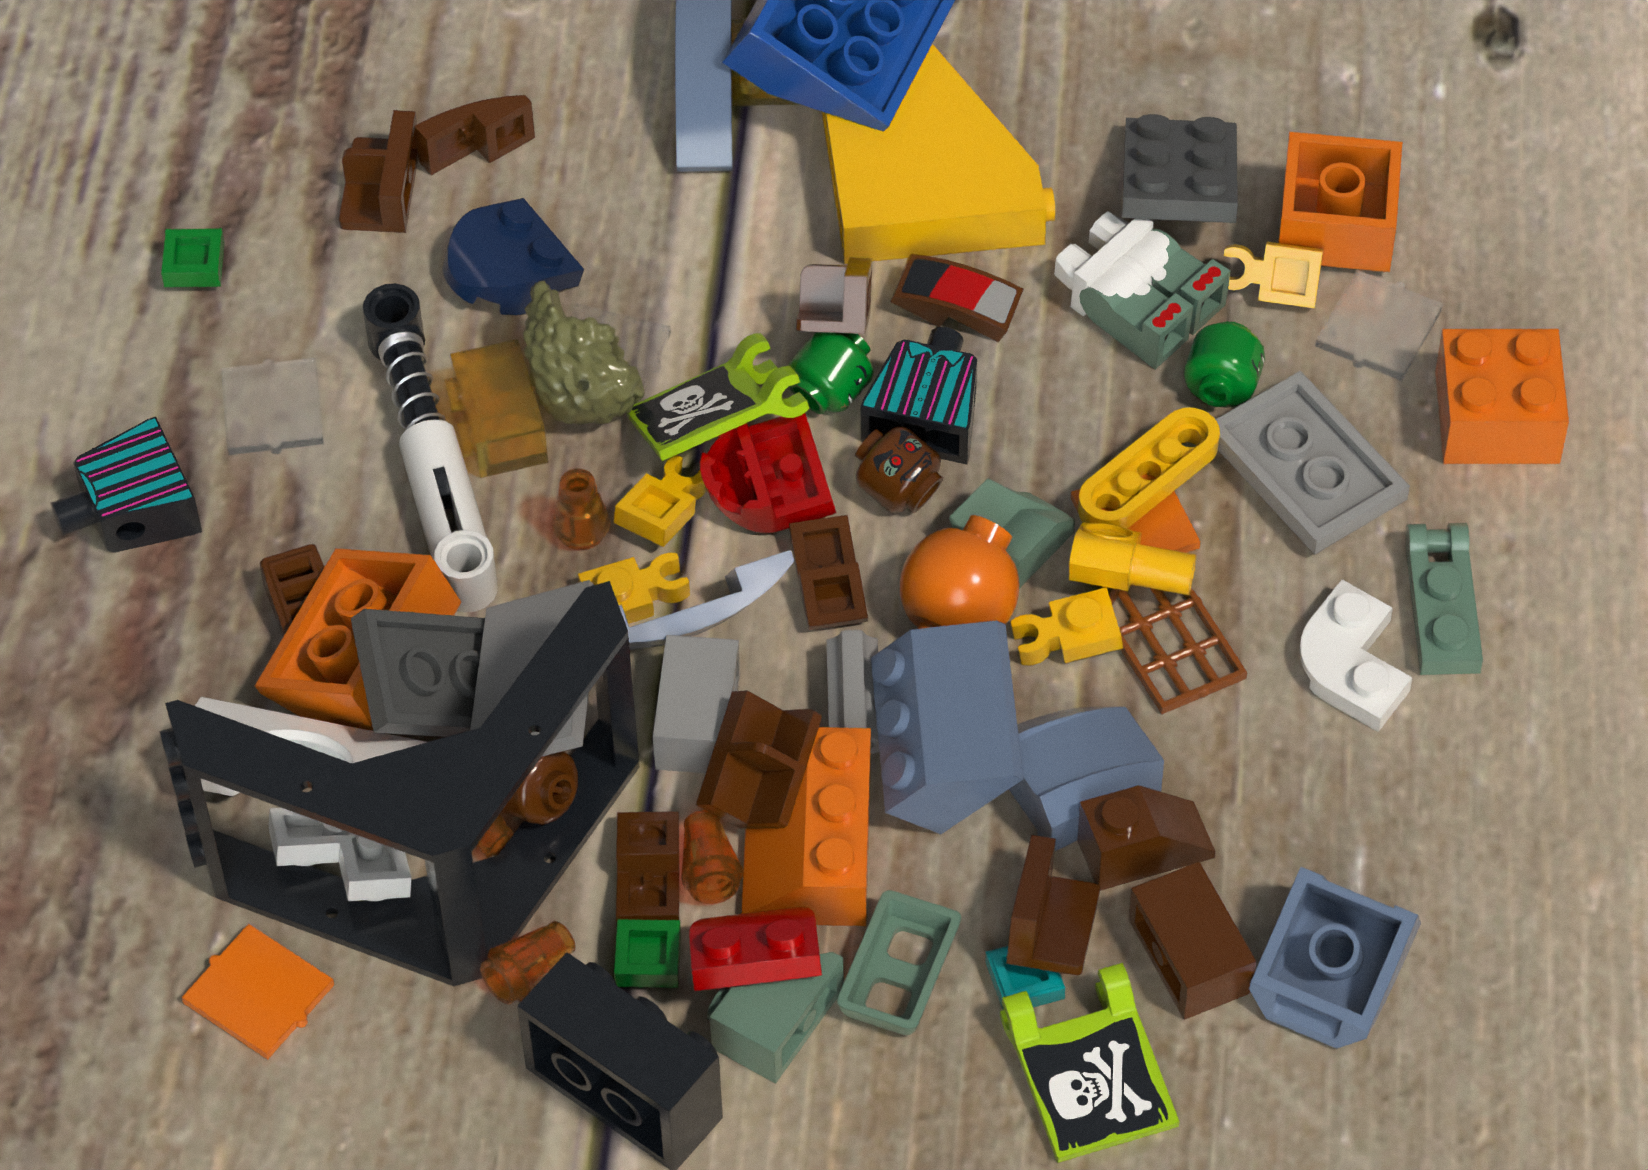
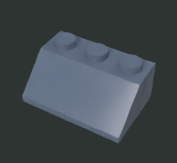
M996 620L912 629L871 657L885 813L942 834L1023 780L1006 624Z

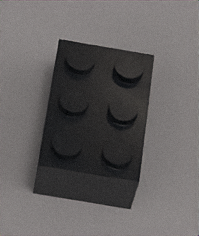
M566 952L517 1005L526 1069L670 1170H677L723 1118L719 1056L713 1045L699 1033L689 1031L686 1034L667 1021L663 1011L651 1000L642 996L635 999L617 986L613 977L600 965L593 962L584 964Z

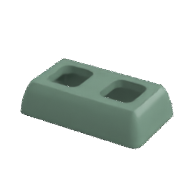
M887 890L883 892L837 997L840 1010L850 1018L905 1036L913 1034L920 1023L961 922L960 913L896 891ZM905 931L931 940L933 945L925 963L914 965L889 956L887 952L895 934ZM886 983L911 993L912 996L903 1015L897 1017L866 1006L867 999L875 984Z

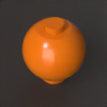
M971 515L963 530L957 528L938 530L926 536L911 550L901 571L899 589L905 613L909 620L917 626L916 629L996 620L1007 624L1014 613L1019 597L1018 571L1014 561L1006 551L1013 538L1008 531L986 518Z

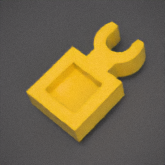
M1267 242L1264 258L1255 257L1250 249L1242 245L1233 244L1225 247L1224 256L1239 258L1245 266V271L1242 275L1238 277L1230 276L1229 290H1240L1247 287L1250 283L1260 284L1258 301L1315 308L1323 249Z
M679 455L671 457L665 463L662 480L646 473L615 505L614 523L664 547L695 514L696 500L706 493L700 470L692 477L681 476L683 457Z
M677 553L659 555L651 562L649 567L639 570L635 558L631 557L578 573V583L590 580L594 585L610 581L618 605L622 604L628 624L654 616L653 601L655 600L665 603H677L690 596L689 580L687 577L673 581L664 579L668 575L680 572Z
M1107 587L1050 601L1051 617L1041 618L1037 615L1025 614L1010 621L1014 640L1027 636L1037 638L1032 643L1018 646L1021 665L1029 666L1041 663L1049 656L1050 652L1061 649L1065 663L1123 649L1121 633Z

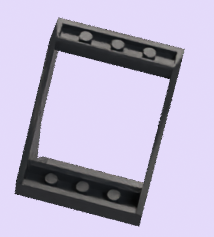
M610 581L586 587L482 726L477 729L355 763H349L180 700L165 703L171 728L159 731L194 868L203 865L207 866L213 891L217 899L453 987L489 977L640 768L628 629ZM595 684L598 720L583 739V746L576 748L571 755L578 770V788L575 799L569 809L556 821L545 825L523 821L499 855L473 862V849ZM532 732H539L538 735H531ZM201 779L424 859L427 876L411 880L410 897L391 898L381 901H348L343 878L312 866H277L274 852L213 830ZM306 788L312 789L309 792H303V790ZM548 859H554V860H555V861L552 862V863H547V862H546ZM331 914H337L335 918L328 917Z

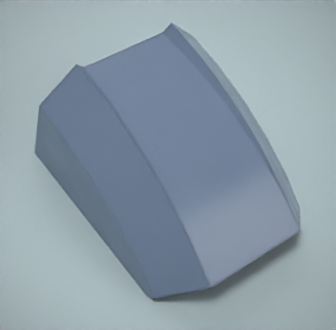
M1078 707L1046 714L1017 724L1023 780L1011 787L1009 791L1037 829V836L1056 839L1055 851L1077 841L1081 801L1137 785L1161 792L1164 759L1126 707Z
M1300 867L1251 980L1249 990L1267 1020L1338 1049L1367 1039L1420 928L1421 921L1419 915L1396 905L1392 908L1329 882L1323 875Z

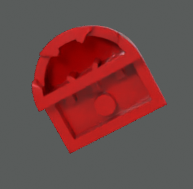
M806 413L795 418L780 416L751 426L745 423L719 435L708 453L702 452L700 472L710 498L725 516L743 528L760 533H774L789 529V523L820 519L837 513Z
M801 906L702 918L693 922L689 929L691 969L695 991L822 976L816 918L813 910L808 907Z

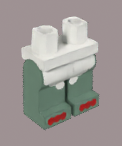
M1107 211L1095 221L1089 233L1088 243L1099 251L1091 256L1076 244H1070L1058 254L1054 275L1072 290V309L1082 316L1087 314L1096 325L1156 370L1189 339V333L1194 335L1226 305L1231 270L1214 259L1204 264L1181 249L1170 235L1159 229H1153L1154 222L1150 219L1134 218L1128 223Z

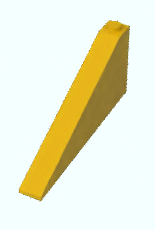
M933 44L889 127L884 132L821 111L844 264H848L850 257L873 258V262L908 258L911 254L934 256L1045 245L1046 222L1055 221V200L1052 187H1042L1039 165Z

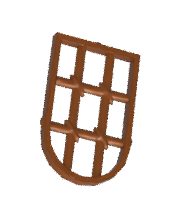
M1150 588L1160 604L1158 606L1160 611L1142 617L1126 591L1112 589L1109 597L1112 605L1119 597L1131 616L1129 618L1131 623L1119 627L1123 649L1120 650L1161 715L1247 679L1246 669L1203 605L1202 599L1197 596L1192 588L1189 595H1184L1187 598L1186 600L1171 605L1162 590ZM1191 607H1194L1212 637L1198 643L1195 642L1180 619L1182 617L1181 612ZM1167 617L1185 642L1182 644L1183 649L1169 655L1166 654L1151 631L1153 623ZM1136 630L1141 631L1155 653L1153 656L1155 661L1143 666L1124 638V635ZM1218 645L1235 672L1219 678L1204 656L1207 654L1206 649ZM1191 655L1194 656L1210 681L1193 690H1189L1175 668L1178 666L1177 661ZM1163 667L1181 694L1164 701L1148 676V673Z

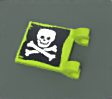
M755 333L745 337L738 344L728 362L634 404L633 409L630 413H627V416L661 461H664L765 414L795 418L803 415L810 408L807 400L800 392L789 398H782L786 388L800 383L798 374L791 366L777 368L771 359L759 365H753V360L759 353L771 349L766 338L761 333Z
M1123 963L1098 970L1100 982L1095 984V989L1104 1010L1047 1027L1038 1028L1034 1009L1027 991L1002 998L1004 1010L1000 1011L1001 1022L1008 1039L1017 1052L1057 1163L1177 1128L1180 1124L1137 1012L1131 983Z

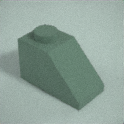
M834 952L820 954L822 976L721 988L713 998L707 1012L713 1047L719 1053L776 1084L836 1001L844 983L843 957Z

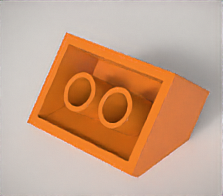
M335 548L256 682L255 687L261 695L300 717L373 731L351 618L363 609L454 616L461 601L431 555Z
M819 727L788 825L785 828L745 829L742 913L802 906L813 910L816 925L866 926L871 728Z

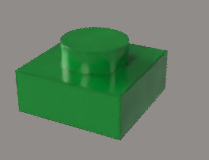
M222 228L165 230L161 269L164 287H221L225 245Z
M617 919L614 977L618 987L679 988L680 920Z

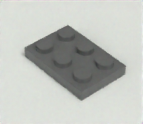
M1147 114L1139 118H1126L1122 218L1236 223L1238 207L1237 123L1224 122L1215 117H1201L1195 121L1169 120L1167 117L1158 114Z
M363 609L351 618L374 733L448 737L470 731L485 618Z

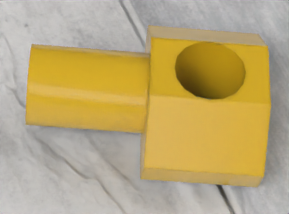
M1082 522L1073 540L1069 561V580L1128 591L1131 585L1189 595L1197 555L1141 545V532L1132 531L1121 526Z

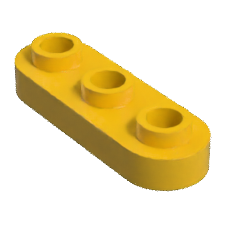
M1190 407L1175 410L1083 483L1080 488L1078 514L1081 521L1113 524L1128 529L1214 459L1218 451L1220 428L1215 418L1204 410ZM1189 442L1195 444L1196 446L1185 447L1182 445V443ZM1152 475L1156 477V479L1146 480L1140 476ZM1101 508H1111L1114 511H1105Z

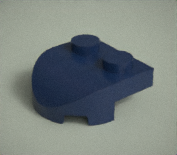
M524 198L479 207L462 216L451 234L442 271L450 288L466 302L474 304L477 297H480L484 300L500 304V313L502 315L527 314L524 308L532 301L530 295L531 287L536 282L545 281L551 290L555 289L557 291L577 287L581 281L584 268Z

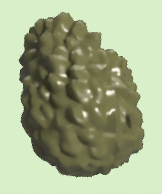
M545 281L536 282L530 291L532 301L524 308L528 318L525 321L526 329L523 332V337L527 344L524 349V355L529 361V380L532 386L535 387L540 404L544 406L549 414L553 415L556 421L566 424L610 423L614 417H621L624 413H630L633 405L643 398L645 392L637 367L630 366L623 359L625 353L617 345L619 338L615 335V329L609 324H598L596 319L592 317L584 320L572 316L566 317L561 306L558 291L555 289L551 290Z

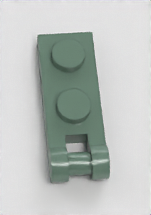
M1448 523L1447 529H1427L1426 524H1407L1405 548L1420 675L1480 674L1483 656L1469 553L1468 524ZM1447 552L1448 562H1429L1428 553Z

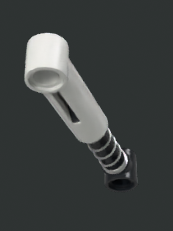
M397 283L384 284L374 288L367 294L363 302L368 346L372 354L388 368L386 380L393 388L392 401L400 409L398 411V421L406 429L400 437L399 447L430 555L461 601L457 611L463 613L476 612L487 607L494 600L498 591L493 547L486 536L456 431L453 425L445 421V416L438 413L436 408L440 398L437 394L432 393L430 385L433 383L434 378L432 374L426 372L424 367L428 357L423 353L425 336L419 298L415 291L405 285ZM447 508L452 509L458 531L451 533L444 510Z

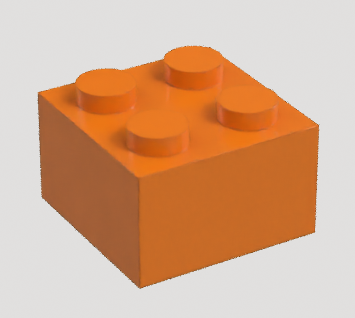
M1289 132L1278 243L1323 249L1321 266L1390 272L1397 226L1403 142Z
M1442 329L1435 376L1443 464H1560L1569 418L1559 329Z

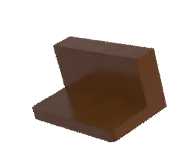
M1031 835L1011 916L1006 964L1076 976L1081 975L1099 901L1100 886L1096 883L1052 876L1056 839Z

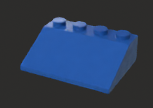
M757 0L722 63L770 95L884 132L896 114L955 0Z

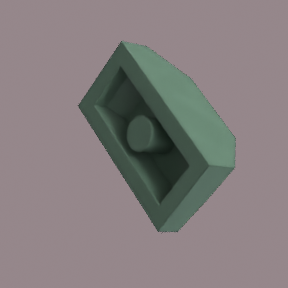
M989 478L949 517L952 528L963 530L969 517L977 515L998 524L1012 535L1013 538L1006 551L1016 565L1019 575V589L1074 533L1075 519L1053 505L1029 492H1016Z

